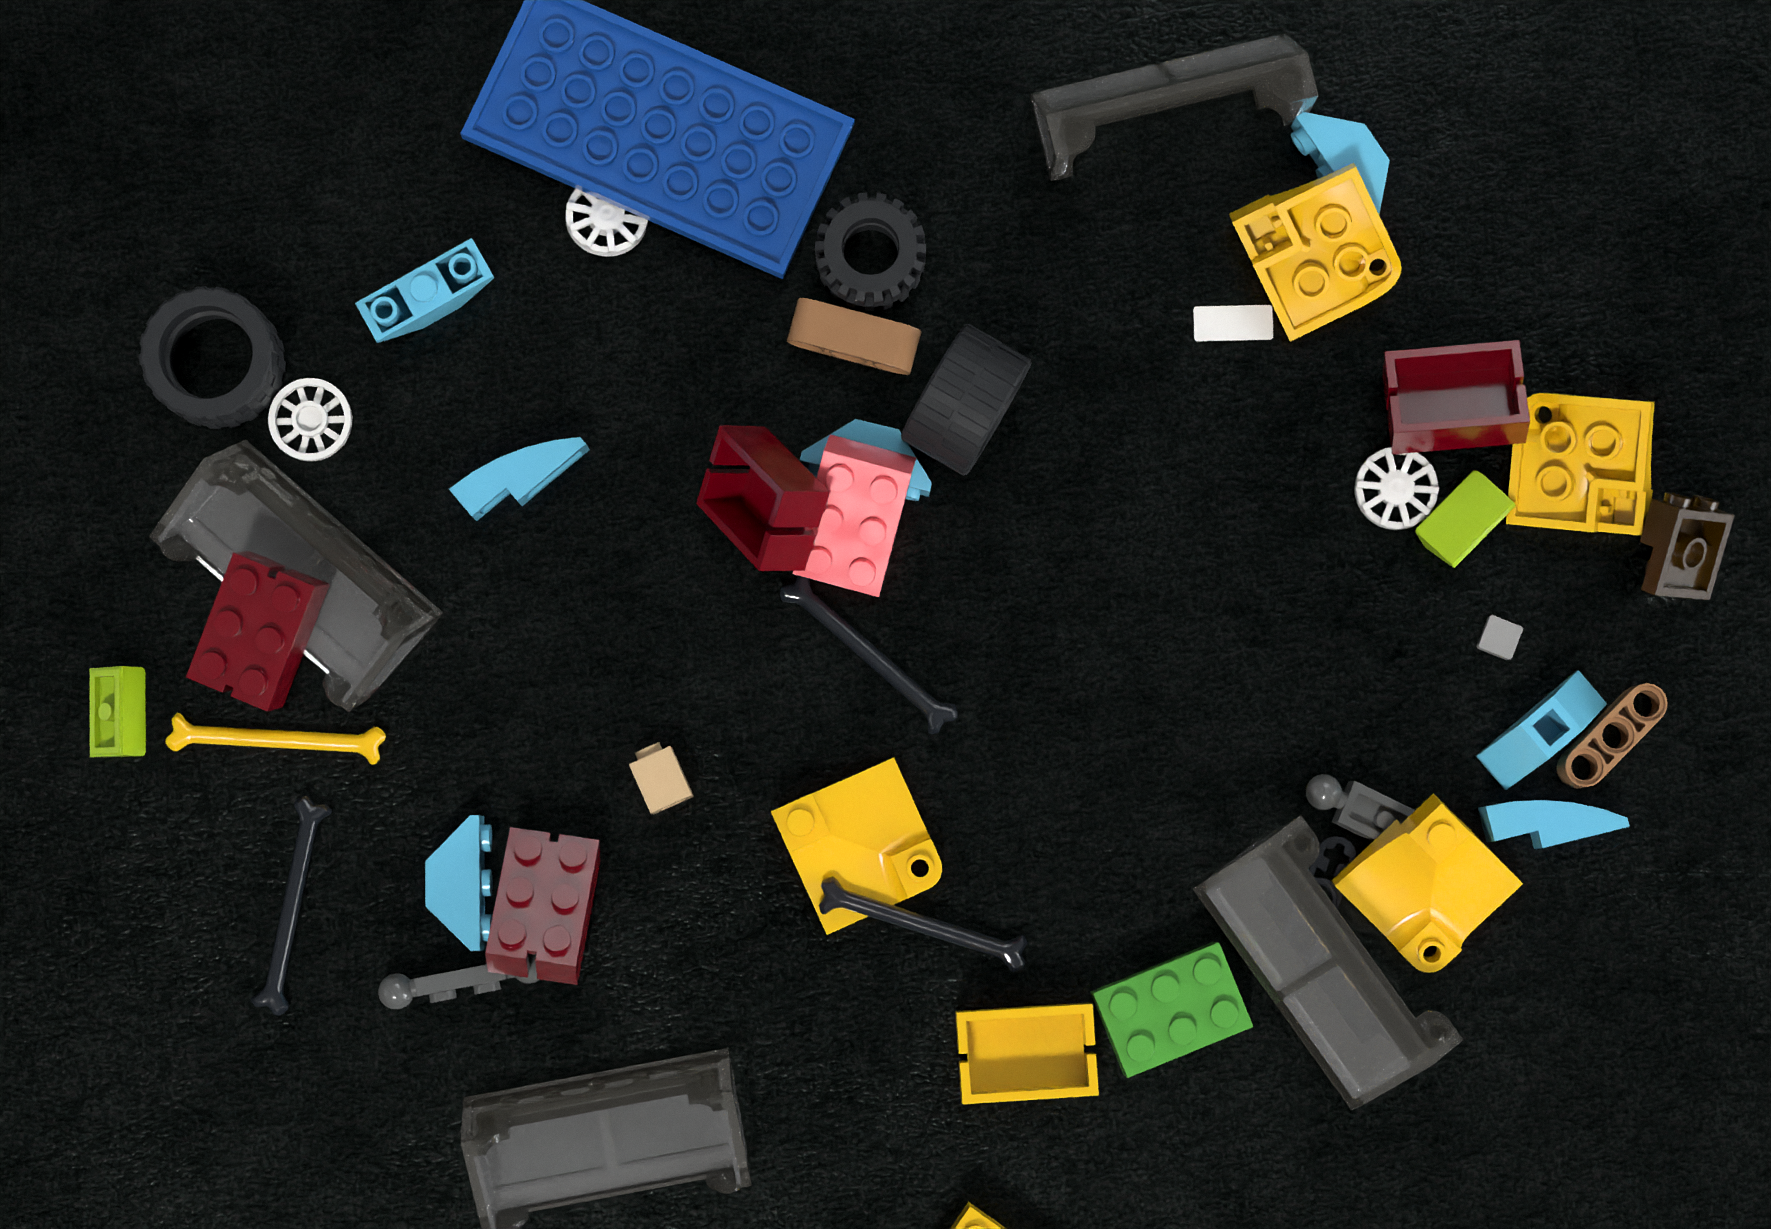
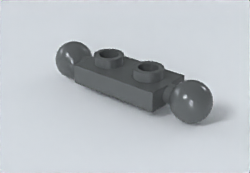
M1327 774L1313 777L1306 787L1307 800L1313 807L1320 810L1337 808L1332 823L1372 842L1396 819L1403 823L1415 811L1356 781H1348L1343 792L1337 779Z
M528 954L530 966L528 978L488 972L487 965L409 979L403 974L395 973L386 976L381 981L378 995L386 1007L402 1009L410 1004L413 997L429 994L430 1003L457 998L456 989L473 986L474 994L500 990V980L516 978L523 983H535L540 980L537 979L536 955Z

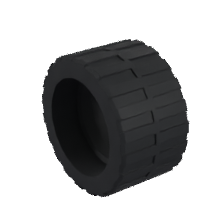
M206 286L195 287V289L189 291L183 290L158 306L159 309L153 316H150L146 323L145 332L141 336L139 362L143 369V378L146 384L152 389V394L161 403L190 423L197 426H207L210 429L241 426V423L248 420L252 421L259 416L261 411L271 405L277 391H280L283 383L282 376L286 366L283 355L285 351L283 343L277 335L276 328L256 306L252 305L245 297L238 293H231L225 288H207ZM227 319L241 326L252 342L253 356L249 371L243 381L227 394L210 399L194 396L180 385L175 376L174 361L177 348L184 336L195 326L208 320Z
M971 324L964 325L924 388L902 431L901 439L959 474L967 475L989 442L1031 366V359Z

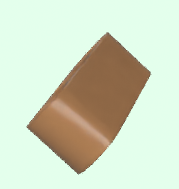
M799 298L787 342L806 350L897 374L909 375L921 331L910 325L817 300Z
M1649 683L1633 686L1625 690L1561 755L1557 762L1556 770L1562 783L1577 789L1594 786L1601 781L1663 717L1668 704L1663 690ZM1638 693L1647 695L1651 700V711L1646 717L1639 715L1634 709L1633 701ZM1608 724L1614 725L1620 731L1621 741L1616 748H1610L1603 741V729ZM1578 755L1586 758L1590 764V774L1584 780L1575 777L1571 769L1572 761Z

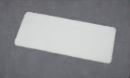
M1271 305L1199 306L1193 309L1195 341L1271 340L1273 338V313Z

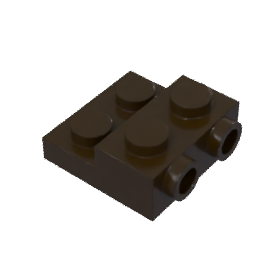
M1665 492L1663 500L1652 499L1649 511L1644 519V529L1640 539L1641 543L1653 547L1651 557L1645 568V578L1641 590L1657 596L1710 600L1734 515L1719 510L1718 501L1698 495H1693L1691 499L1684 495Z

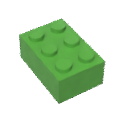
M1219 942L1209 943L1090 992L1123 1075L1127 1078L1253 1027Z

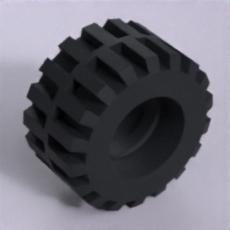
M867 192L859 193L856 200L850 201L849 197L840 201V207L836 210L831 208L826 214L824 224L820 223L817 231V241H815L817 270H819L820 279L824 286H828L831 290V295L837 300L841 298L846 301V306L853 309L856 308V305L863 306L865 311H874V307L883 306V310L893 307V302L905 300L909 296V291L912 288L915 289L920 282L926 258L925 234L922 225L919 226L917 223V216L912 210L907 212L903 208V202L896 198L893 202L886 200V194L877 193L876 198L867 197ZM866 230H876L886 234L894 241L897 248V257L894 264L886 271L875 275H867L855 271L848 265L844 256L845 245L849 239L855 234Z

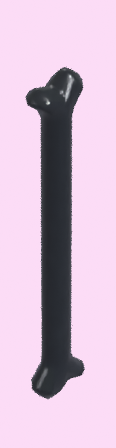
M798 575L794 584L781 587L780 597L783 602L797 603L805 608L920 709L927 718L929 734L939 733L944 722L957 719L958 711L956 705L940 703L929 695L814 594L810 587V578Z
M301 796L294 802V807L300 818V824L267 982L260 993L251 997V1002L255 1007L267 1006L277 1016L289 1009L283 988L317 825L323 818L332 813V809L327 804L315 805L308 796Z
M833 876L824 879L821 883L824 897L818 906L822 914H827L836 908H844L998 957L1005 962L1012 972L1019 971L1025 966L1022 952L1028 943L1026 936L1023 934L1012 940L1003 941L849 892Z

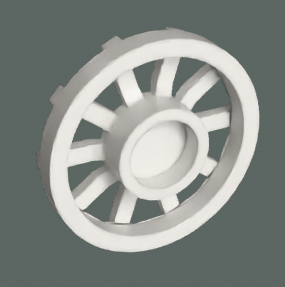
M578 189L573 191L566 205L565 220L570 236L582 249L599 256H616L634 248L643 238L648 220L639 216L625 214L624 211L626 210L597 199ZM583 194L592 206L576 204V202ZM573 211L586 213L589 215V218L574 223ZM624 222L639 224L636 234L633 235L623 225ZM590 225L593 231L586 240L577 230ZM620 232L628 241L615 246L613 235ZM598 235L606 236L608 246L596 245L594 241Z
M304 378L289 383L278 392L270 406L268 425L275 443L289 456L303 461H318L330 457L345 445L351 432L353 416L346 397L334 385L321 379ZM303 387H317L313 401H308ZM294 390H297L301 401L297 406L285 399ZM324 390L333 393L336 397L322 407L320 403ZM341 403L344 416H328L327 412ZM281 405L292 411L291 418H277ZM344 423L341 434L338 435L329 429L328 424ZM277 425H293L294 429L281 438ZM323 433L336 441L327 449H325L320 436ZM301 434L302 441L299 451L288 447L287 444ZM310 438H314L319 452L306 453Z
M1391 447L1372 454L1360 467L1355 479V497L1360 510L1371 522L1386 529L1402 530L1417 525L1431 513L1438 497V480L1433 466L1418 452L1398 454L1404 455L1406 458L1401 470H1396ZM1386 456L1389 472L1386 474L1373 462ZM1412 459H1414L1423 468L1409 475L1407 472ZM1368 469L1381 478L1379 483L1364 481V476ZM1425 474L1428 475L1430 486L1415 485V480ZM1362 488L1378 490V496L1366 503ZM1414 493H1430L1427 505L1425 506L1413 496ZM1381 501L1387 504L1382 518L1370 509ZM1407 502L1421 511L1419 515L1411 520L1405 505ZM1393 507H1399L1402 522L1388 521Z

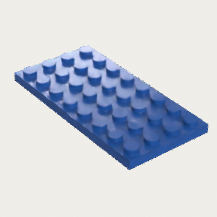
M524 0L460 134L464 140L783 279L853 129L855 119L583 0Z

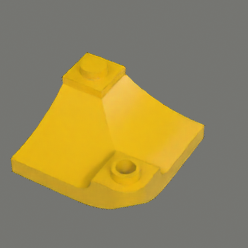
M1354 163L1294 189L1273 196L1267 195L1229 214L1290 341L1377 299L1395 285L1401 274L1400 259ZM1374 259L1384 260V266L1379 271H1371L1369 269L1370 263Z
M1536 393L1529 396L1527 402L1530 424L1526 443L1513 444L1508 497L1516 506L1506 515V524L1641 536L1644 529V519L1649 511L1653 490H1651V447L1655 402L1557 393ZM1543 406L1548 407L1552 412V417L1547 423L1541 422L1538 417V412Z
M894 758L771 811L827 935L868 916L844 908H836L827 914H822L818 905L824 897V892L821 888V883L824 879L833 876L849 892L894 905L933 887L941 877L942 863ZM915 860H924L928 864L929 870L925 876L917 877L912 873L911 865Z
M1434 793L1403 823L1396 819L1331 880L1335 887L1387 937L1416 969L1427 973L1441 970L1462 951L1461 946L1465 938L1523 884ZM1437 946L1434 955L1430 957L1423 956L1424 950L1427 947Z

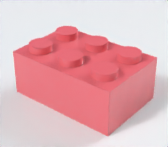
M830 434L823 451L817 479L830 491L827 508L822 515L819 527L812 528L816 535L815 545L810 553L805 571H793L792 574L879 597L916 457Z

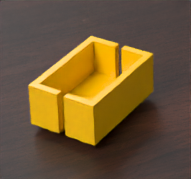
M1092 1003L955 1011L958 1053H967V1060L959 1061L962 1104L1099 1095L1096 1054L1094 1052H1084V1044L1086 1046L1095 1045Z

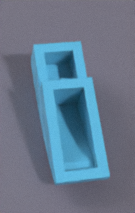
M581 437L553 440L528 446L499 457L473 471L449 490L469 514L478 521L510 493L523 506L590 449Z
M1551 800L1513 801L1478 808L1486 842L1530 833L1534 849L1630 827L1627 817L1601 808L1574 802Z

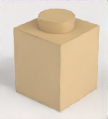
M655 743L635 753L638 760L629 764L651 814L654 815L694 797L671 746L662 749L660 743Z

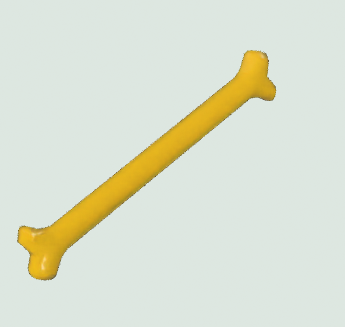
M177 713L172 718L173 732L166 738V744L173 751H179L187 744L198 743L358 752L365 756L370 764L375 765L380 759L378 747L385 741L386 734L379 727H373L364 734L357 735L194 726L187 722L182 714Z

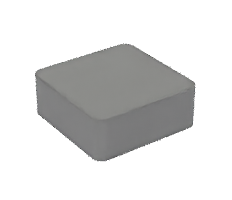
M1491 615L1486 620L1477 643V648L1504 660H1509L1513 657L1523 628Z

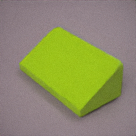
M1474 470L1416 528V534L1426 549L1455 568L1516 505L1486 476Z
M129 666L90 668V757L145 755V669Z

